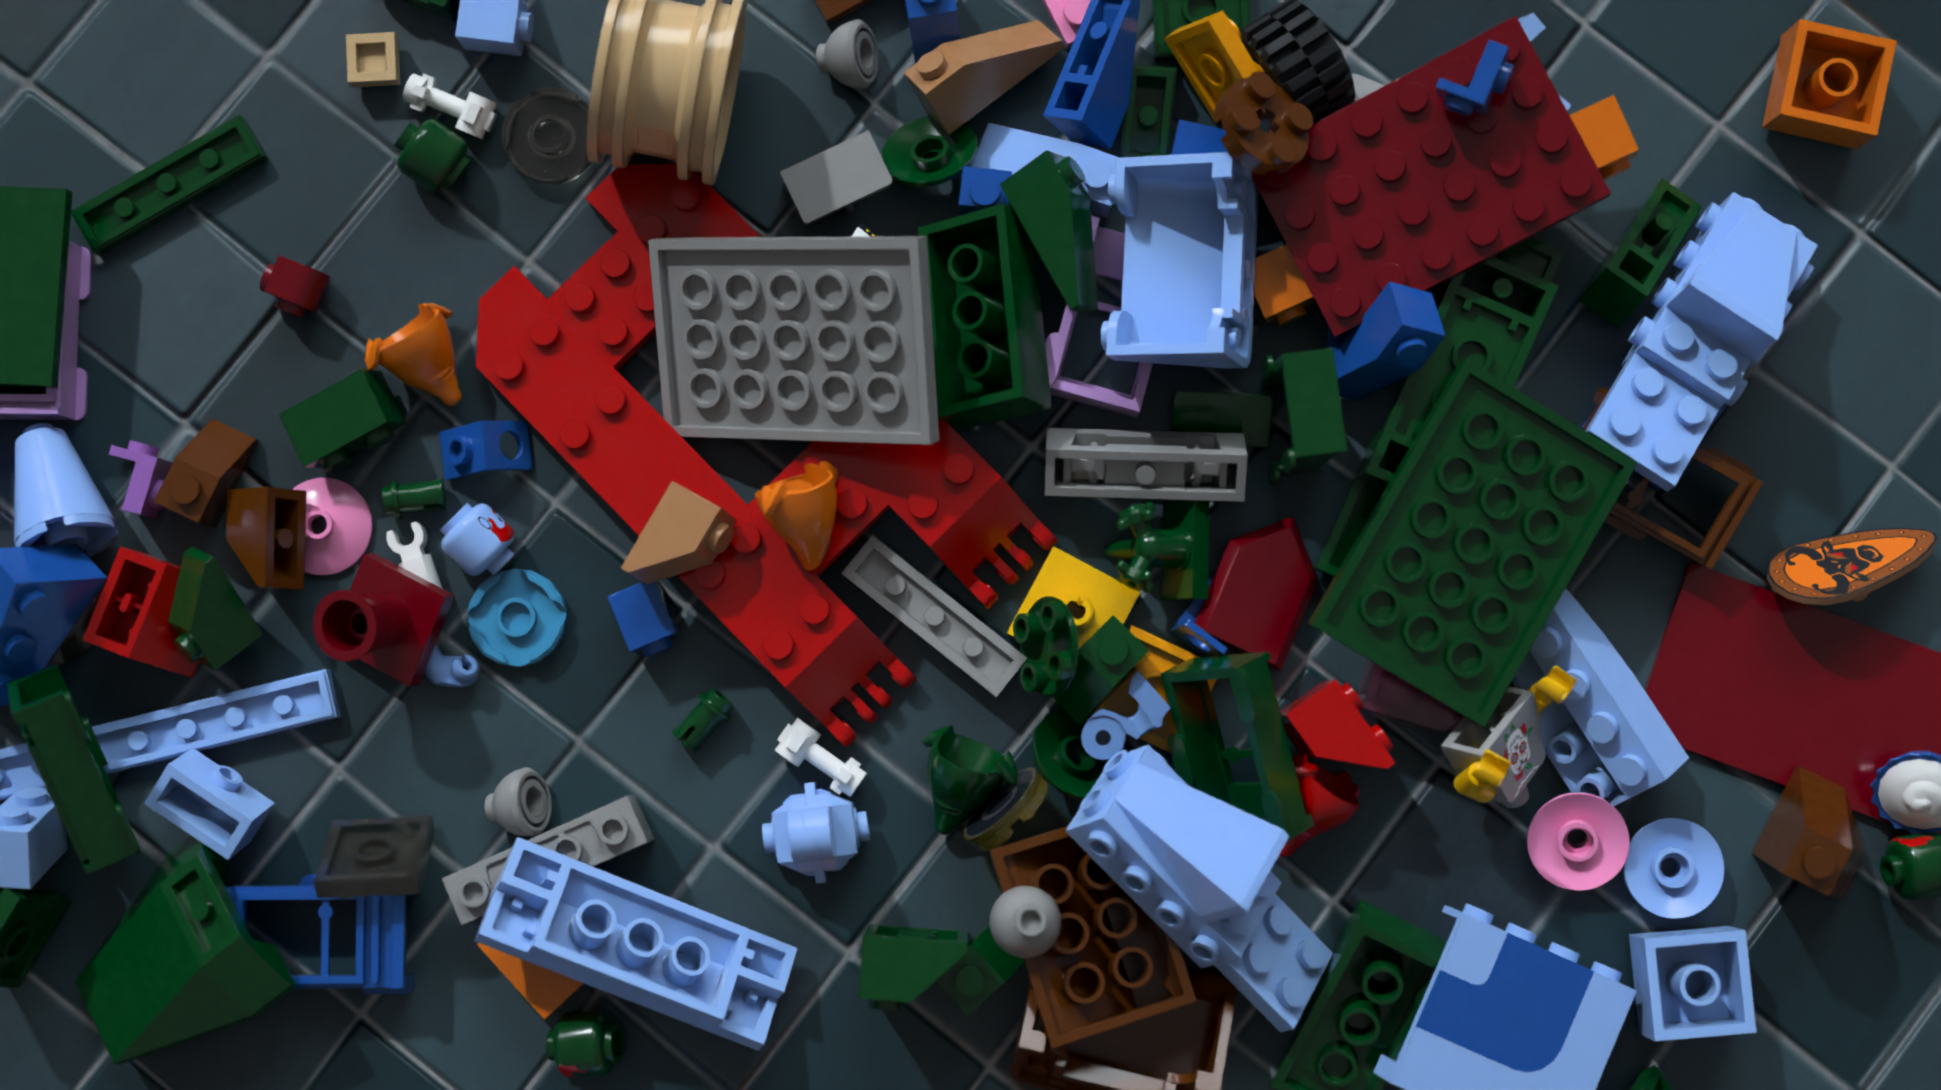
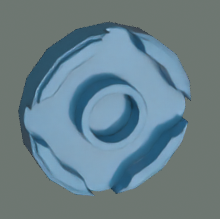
M511 569L497 572L478 586L469 601L468 622L470 626L468 628L472 641L483 655L502 665L524 667L541 662L557 649L566 632L568 613L563 595L552 581L531 570Z

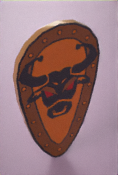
M1880 528L1821 537L1793 544L1778 551L1769 560L1767 580L1774 591L1789 600L1803 604L1831 605L1847 602L1852 599L1856 602L1862 601L1870 592L1900 578L1925 561L1937 546V536L1934 532L1926 529Z

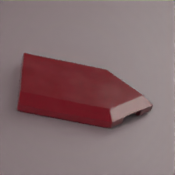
M1293 517L1228 541L1208 588V599L1203 600L1194 621L1196 625L1221 644L1240 653L1269 652L1271 659L1266 661L1268 666L1279 671L1282 670L1318 583Z

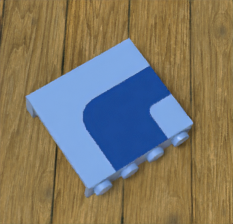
M1465 903L1461 912L1444 905L1442 912L1456 918L1455 925L1397 1060L1381 1054L1373 1073L1405 1090H1596L1637 990L1619 983L1622 973L1594 961L1590 970L1577 964L1580 954L1566 947L1551 942L1549 949L1546 950L1535 945L1534 942L1537 934L1508 923L1504 931L1491 925L1494 915Z

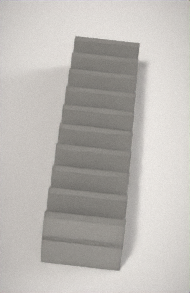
M871 535L841 573L851 583L856 585L866 595L871 597L995 697L1000 694L1027 659V657L873 535Z

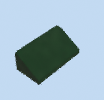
M1174 391L1172 394L1170 431L1244 433L1246 447L1268 448L1273 395Z

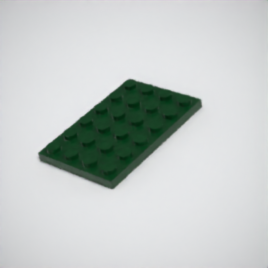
M1460 360L1307 624L1477 725L1485 727L1638 463L1469 360Z

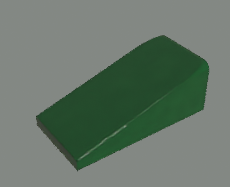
M1133 64L1129 106L1122 121L1119 158L1169 155L1177 75L1176 67Z

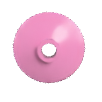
M315 478L294 487L293 490L306 491L304 572L324 576L341 573L351 568L366 553L373 535V517L365 498L351 485L333 478ZM318 516H323L326 519L327 527L324 532L315 534L311 527L312 521Z
M1573 792L1549 800L1536 812L1529 825L1527 847L1534 867L1547 881L1564 889L1583 891L1602 886L1619 873L1628 857L1630 838L1623 817L1612 804L1593 794ZM1575 829H1580L1586 833L1584 841L1578 844L1571 843L1567 839L1568 834Z

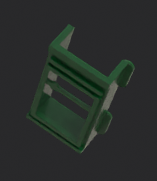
M1333 348L1281 354L1275 363H1273L1272 355L1266 356L1262 361L1263 378L1260 381L1261 389H1285L1292 448L1287 449L1283 453L1281 460L1277 463H1272L1268 467L1270 486H1276L1280 482V476L1322 471L1323 465L1337 453L1346 452L1347 446Z
M1269 652L1191 658L1161 673L1176 733L1169 737L1168 744L1178 776L1188 786L1282 828L1289 835L1286 843L1314 826L1311 814L1305 813L1297 773L1270 669L1266 662L1271 659ZM1230 679L1238 714L1245 723L1251 749L1238 750L1234 746L1227 750L1225 749L1207 680ZM1240 758H1254L1260 781L1234 782L1229 761L1235 762Z
M57 663L7 683L11 714L16 725L20 724L24 741L27 740L30 754L83 864L86 875L140 853L141 849L104 768V766L108 765L106 756L88 717L81 718Z

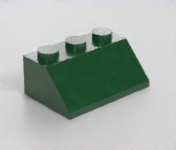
M869 924L863 934L858 999H869V1008L900 1010L902 1002H912L967 954L968 931Z

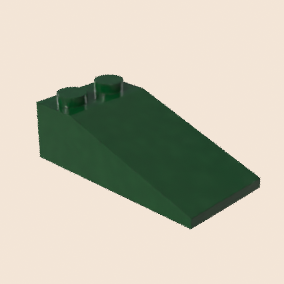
M1360 899L1332 951L1333 955L1312 993L1270 1082V1087L1275 1090H1384L1388 1081L1374 1074L1373 1071L1381 1054L1397 1060L1447 940Z

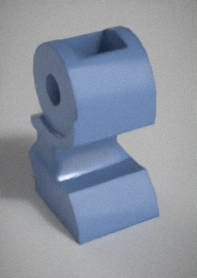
M1138 670L1130 680L1128 692L1138 702V711L1133 716L1125 717L1102 708L1087 720L1082 731L1081 740L1086 753L1093 758L1099 760L1110 759L1123 749L1127 734L1135 739H1139L1149 731L1160 728L1163 717L1171 709Z

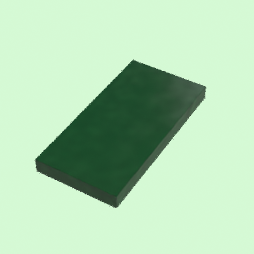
M0 186V386L58 389L73 194L68 189Z

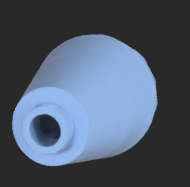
M39 423L27 427L23 434L15 441L14 547L78 544L82 550L86 549L88 557L95 556L111 547L119 538L117 523L66 432L63 429L53 427L49 423Z

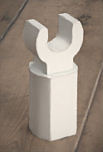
M417 521L411 523L414 540L406 546L401 544L396 531H388L386 535L388 546L393 552L400 554L402 559L399 566L442 588L431 554H425L424 551L428 538L424 526Z

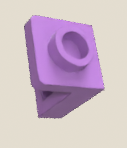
M132 440L129 441L127 449L111 445L109 455L135 462L121 510L157 519L159 510L165 508L154 503V500L172 462L157 457L160 448Z

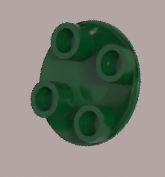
M1047 596L1037 600L1028 613H1020L1016 616L1013 633L1016 641L1020 643L1021 653L1027 657L1020 671V682L1023 689L1027 692H1038L1045 697H1056L1067 690L1074 678L1078 664L1079 641L1076 624L1069 608L1060 599Z

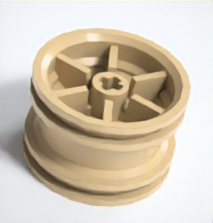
M609 0L596 55L589 103L586 144L589 162L602 163L606 155H611L615 167L626 168L632 154L640 153L674 160L677 164L678 179L688 181L693 172L702 173L703 184H715L724 154L738 83L747 18V0H733L731 5L723 3V0H706L701 6L671 0Z

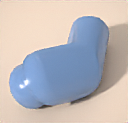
M435 645L424 673L436 686L464 688L472 685L477 680L479 664L470 655H443Z

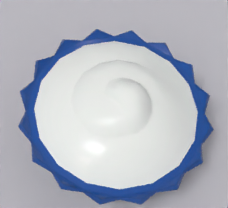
M1911 751L1899 755L1897 758H1890L1885 766L1876 770V778L1870 784V787L1873 791L1871 802L1878 807L1879 817L1890 820L1894 829H1906L1911 834L1922 832L1938 833L1941 831V755L1930 751Z

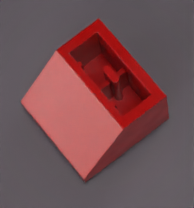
M120 547L82 641L132 660L194 678L200 663L196 661L194 664H191L178 651L174 644V640L178 638V635L169 623L180 566L138 550Z
M1336 679L1321 682L1280 711L1286 734L1298 751H1305L1309 758L1378 769H1388L1395 764V761L1389 754L1394 749L1392 742L1377 724L1372 727L1367 724L1359 713V710L1364 708V704L1347 682L1342 686Z

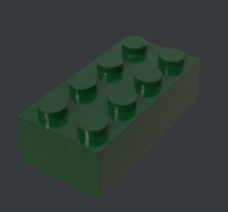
M1002 203L919 227L918 236H927L938 419L967 429L1052 408L1036 248L1014 209Z

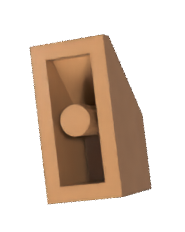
M672 481L622 564L621 569L643 583L650 584L712 564L716 556L724 552L729 546L734 534L733 527L738 520L721 507Z

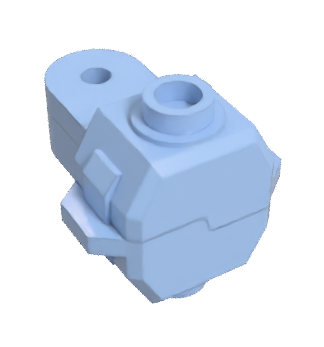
M816 782L804 783L805 793L790 795L783 802L782 806L772 812L771 823L762 824L765 853L775 852L778 864L808 876H815L816 883L827 882V872L841 870L849 862V859L859 852L861 842L870 841L867 811L857 812L854 802L827 790L817 789Z

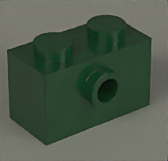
M363 368L278 414L303 467L324 468L325 472H331L346 466L353 461L351 454L365 446L367 449H374L388 443L394 438L392 431L407 424L382 371H368V369Z

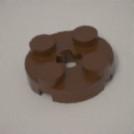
M1253 72L1249 77L1237 80L1220 95L1214 109L1215 123L1222 120V126L1226 132V135L1221 138L1225 149L1234 160L1253 173L1265 175L1270 170L1278 172L1277 175L1285 173L1297 164L1307 152L1309 146L1308 130L1313 126L1312 114L1305 105L1295 103L1292 96L1286 93L1278 84L1274 83L1271 77L1264 72ZM1261 122L1267 128V133L1260 129Z

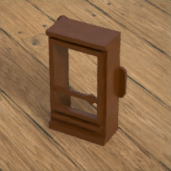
M1600 388L1595 393L1592 402L1597 404L1584 426V431H1586L1609 392V388ZM1697 447L1692 458L1737 483L1699 548L1632 511L1635 505L1642 503V494L1650 482L1644 476L1636 489L1628 493L1626 506L1615 502L1604 522L1636 540L1644 539L1648 535L1698 564L1713 569L1764 482L1753 477V471L1749 466L1719 449L1708 448L1704 450Z

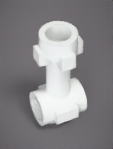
M414 73L409 77L403 90L402 99L411 104L410 108L424 113L427 106H430L458 118L455 126L456 129L483 139L486 131L491 132L497 114L494 113L497 103L472 92H469L465 101L435 88L437 79L424 73L422 77Z
M798 717L792 725L788 723L777 739L780 743L775 748V751L797 767L801 765L804 759L833 779L830 789L839 795L843 792L851 797L867 775V772L859 768L861 763L852 757L844 763L818 745L816 742L822 734Z

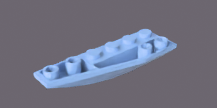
M1565 588L1512 681L1515 688L1528 690L1541 678L1546 677L1554 666H1558L1577 680L1574 688L1562 703L1557 704L1552 700L1540 713V727L1545 753L1571 793L1593 794L1616 806L1667 780L1689 757L1633 672L1596 623Z

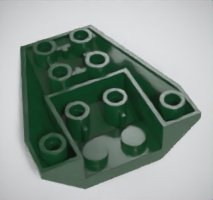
M193 836L187 838L168 853L75 981L114 1064L121 1065L255 1018L296 987L276 946L251 938L219 875L233 865L231 859H225Z

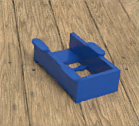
M309 874L303 876L298 885H233L225 887L246 928L247 900H322V906L318 909V916L322 919L321 974L291 975L296 984L294 989L361 988L366 994H408L415 988V974H406L407 896L416 894V884H355L353 877L348 874ZM331 900H357L355 974H330V918L334 915Z

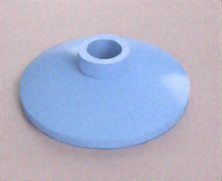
M1664 818L1645 825L1632 837L1628 857L1623 865V875L1630 894L1644 909L1665 918H1686L1704 910L1718 895L1724 878V860L1717 842L1703 827L1685 819ZM1666 858H1672L1676 863V871L1673 875L1666 877L1661 871V864Z

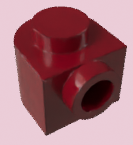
M278 255L275 265L270 263L265 269L259 289L278 298L275 305L276 308L303 318L306 310L314 313L317 312L331 277L311 267Z

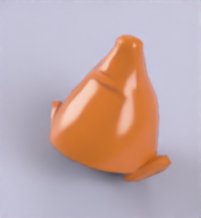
M435 303L418 304L420 314L403 328L384 340L376 338L373 342L368 338L364 358L368 371L375 370L378 365H381L399 380L411 387L429 392L448 406H455L461 401L462 393L458 386L453 342L446 319L451 318L454 312Z
M821 461L819 465L808 463L804 465L806 474L765 485L755 493L757 505L774 531L794 549L803 568L806 570H814L821 565L835 523L837 509L835 483L838 478V470L826 461Z

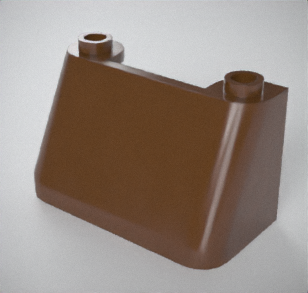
M1207 968L1199 969L1196 974L1189 975L1197 1002L1050 1048L1030 984L1009 1071L1010 1076L1021 1083L1046 1090H1221L1237 988L1220 971Z

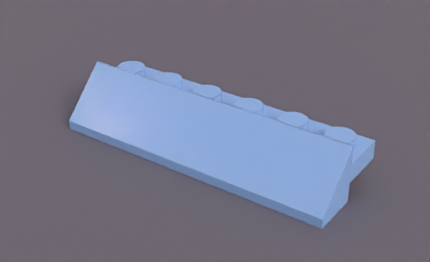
M519 837L515 840L490 895L486 912L474 940L757 1051L765 1044L777 1001L785 992L798 949Z

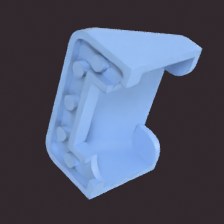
M1228 152L1116 158L1115 174H1111L1108 181V195L1110 202L1117 204L1121 214L1126 217L1121 311H1113L1110 314L1109 320L1104 321L1101 327V344L1104 351H1106V356L1115 361L1226 369L1247 368L1252 352L1258 190L1252 178V172L1241 166Z

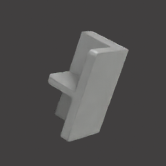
M869 130L780 171L791 200H793L803 223L806 225L812 224L844 208L847 213L854 211V203L890 187L893 183L892 177Z

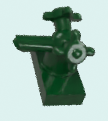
M1177 500L1163 502V529H1152L1149 523V519L1154 517L1152 511L1156 509L1152 502L1132 505L1119 514V520L1117 521L1118 530L1120 531L1130 526L1134 536L1130 540L1112 541L1105 547V554L1108 558L1119 560L1116 565V569L1120 572L1118 576L1119 583L1133 590H1143L1149 594L1155 587L1149 582L1153 577V573L1149 570L1151 567L1162 568V600L1186 601L1208 599L1209 501ZM1133 559L1130 566L1121 560Z

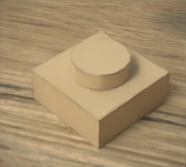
M395 32L346 35L347 82L351 87L401 85L399 37Z

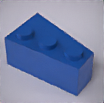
M78 544L0 548V706L10 705L7 683L45 668L107 579Z

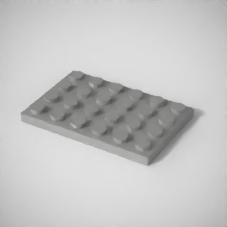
M927 236L687 237L648 240L663 418L681 437L931 445L939 441Z

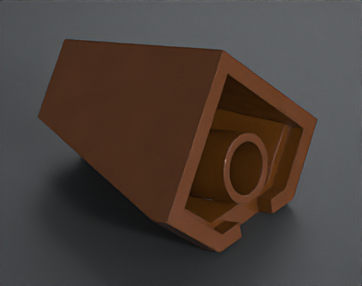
M1796 765L1752 851V854L1782 874L1821 893L1837 898H1845L1867 855L1845 788Z

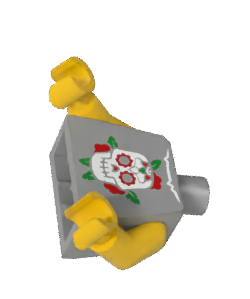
M1554 666L1546 677L1541 678L1528 690L1509 686L1485 727L1479 726L1463 716L1441 745L1445 756L1457 774L1453 783L1455 790L1480 803H1486L1491 800L1502 803L1507 808H1516L1524 805L1530 797L1527 783L1542 765L1546 755L1540 727V713L1552 700L1557 704L1562 703L1574 688L1577 680L1558 666Z

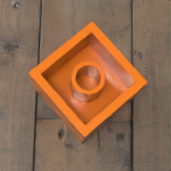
M1799 19L1781 35L1762 128L1852 149L1860 148L1878 135L1897 41Z

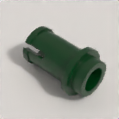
M442 478L399 485L397 480L391 481V486L382 487L385 515H395L397 520L403 519V514L447 509L446 492Z
M711 688L707 694L701 692L698 696L701 701L681 724L672 731L677 740L683 738L685 741L682 744L695 753L722 720L728 722L731 719L729 713L734 708V705L715 688Z

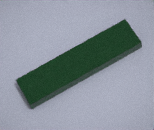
M239 114L72 210L71 214L93 253L101 256L268 160L246 119Z

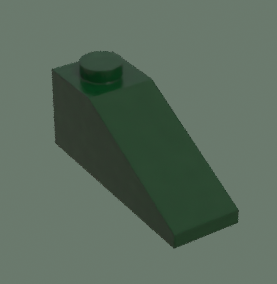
M1046 150L999 185L1070 310L1091 314L1098 309L1090 197L1082 185L1086 180L1085 175L1072 157H1065Z
M1662 178L1599 265L1578 298V301L1619 328L1648 297L1702 206Z

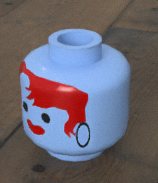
M467 502L439 530L445 535L441 542L443 552L470 576L479 575L486 569L494 575L514 555L508 548L514 540L515 533L513 528L487 504L481 503L472 507Z

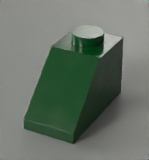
M194 547L185 551L169 616V623L178 635V638L174 640V644L182 656L191 664L198 661L216 671L262 636L263 633L215 557Z
M1113 615L1079 649L1078 664L1070 686L1064 693L1053 698L1082 725L1151 656L1150 651Z
M989 923L968 942L967 954L940 976L936 982L969 1016L1000 988L1024 961L1023 958L1012 956L998 946L992 936Z

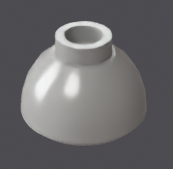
M857 19L848 21L835 29L827 42L819 44L817 47L816 61L819 70L822 73H830L838 82L845 86L853 88L870 87L877 76L879 66L878 47L870 27L862 20Z
M525 767L506 775L496 786L494 793L486 797L484 807L486 816L492 823H499L503 829L514 835L536 837L544 832L549 823L552 802L545 780L534 769Z
M1017 886L1004 892L994 903L990 914V929L994 940L1006 953L1019 958H1032L1045 953L1053 946L1060 933L1061 915L1056 902L1045 891L1033 886Z

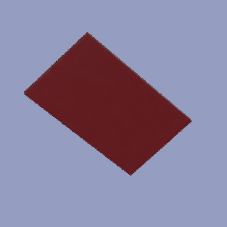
M1692 562L1687 564L1644 689L1682 748L1785 787L1796 765L1845 788L1852 811L1892 825L1890 820L1879 817L1878 807L1871 802L1873 791L1870 784L1876 778V770L1885 766L1890 758H1897L1899 755L1911 751H1930L1941 755V653L1811 605L1789 600L1775 592Z

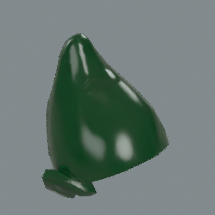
M953 725L935 730L921 741L925 747H931L928 755L927 773L934 804L935 830L942 835L951 833L962 822L981 809L1003 782L1007 785H1017L1018 771L1009 750L1003 756L1000 752L984 743L955 734Z

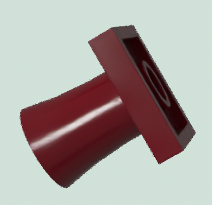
M375 553L364 554L350 590L334 591L325 596L318 604L313 618L314 636L324 653L335 660L353 661L359 659L409 687L419 685L455 595Z

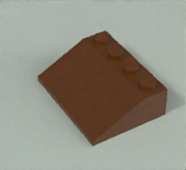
M1068 826L989 850L1002 894L1017 886H1033L1049 894L1056 902L1060 911L1061 929L1053 946L1039 956L1023 958L1050 1048L1197 1002L1180 947L1066 832Z

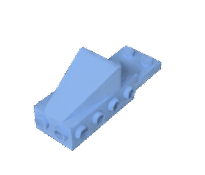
M1735 192L1719 206L1712 202L1698 220L1696 228L1701 231L1695 241L1689 240L1676 257L1673 265L1678 267V270L1672 280L1667 278L1654 294L1651 303L1656 307L1650 317L1644 316L1631 333L1628 342L1633 345L1621 364L1623 368L1586 429V432L1637 462L1638 464L1634 471L1667 492L1676 486L1720 407L1725 403L1732 406L1745 390L1748 381L1742 377L1748 366L1752 368L1756 366L1769 346L1778 340L1782 333L1784 319L1792 307L1787 298L1793 289L1798 291L1803 286L1814 269V266L1808 262L1818 246L1816 243L1806 238L1798 228L1784 224L1762 210V207L1754 200L1741 197Z
M1149 744L1130 752L1126 750L1119 751L1105 764L1103 772L1090 793L1082 801L1066 832L1200 968L1214 965L1279 1032L1293 1030L1333 952L1276 895L1282 882L1270 870L1288 840L1289 835L1282 828L1188 786L1167 764L1165 758L1155 752Z

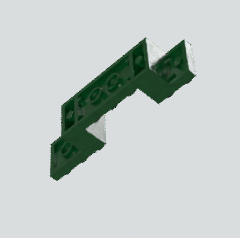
M1531 237L1440 285L1434 301L1446 337L1419 371L1405 377L1383 428L1371 439L1314 570L1329 577H1335L1460 360H1469L1514 388L1559 287L1552 283L1565 252Z

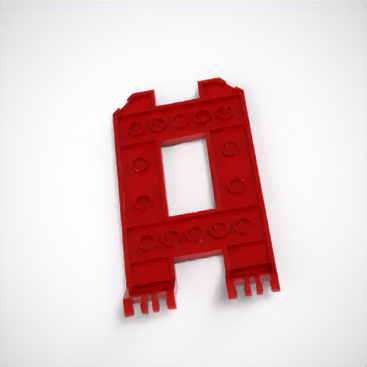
M628 164L626 168L617 167L585 197L588 203L617 233L548 299L515 266L498 280L479 299L476 368L638 536H640L672 481L721 507L738 520L733 527L734 534L729 546L724 552L716 556L712 564L678 574L677 576L769 672L847 748L857 738V733L844 720L841 721L832 712L845 698L855 707L854 710L867 723L870 722L872 724L878 718L877 714L853 691L861 684L886 710L892 704L891 701L893 699L880 686L877 687L868 678L881 663L891 672L890 676L903 689H908L917 680L909 669L819 578L847 549L891 508L932 550L967 590L986 609H989L999 600L997 598L998 594L986 582L983 583L974 572L988 561L997 570L996 573L1008 585L1011 584L1013 586L1020 578L995 552L1002 547L1027 572L1034 565V561L1009 538L1022 526L1043 551H1049L1058 542V539L1038 520L1005 480L947 422L938 419L939 441L931 445L813 441L768 484L806 474L804 465L808 463L819 465L821 461H826L838 470V478L835 483L837 509L826 554L818 568L814 570L804 569L794 549L767 522L757 505L756 498L747 504L618 372L656 334L648 240L655 238L761 236L710 185L703 184L702 177L697 172H693L690 180L687 181L678 179L677 164Z

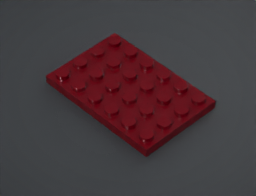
M1516 15L1314 123L1308 130L1309 146L1305 156L1287 172L1277 175L1278 172L1271 170L1265 175L1252 172V178L1336 339L1349 333L1361 324L1364 314L1388 282L1427 292L1611 196L1606 182ZM1492 40L1509 47L1510 58L1508 63L1515 65L1512 77L1503 95L1497 92L1494 93L1486 115L1473 111L1472 115L1467 117L1454 113L1442 106L1444 99L1439 98L1436 92L1439 78L1469 88L1488 41Z

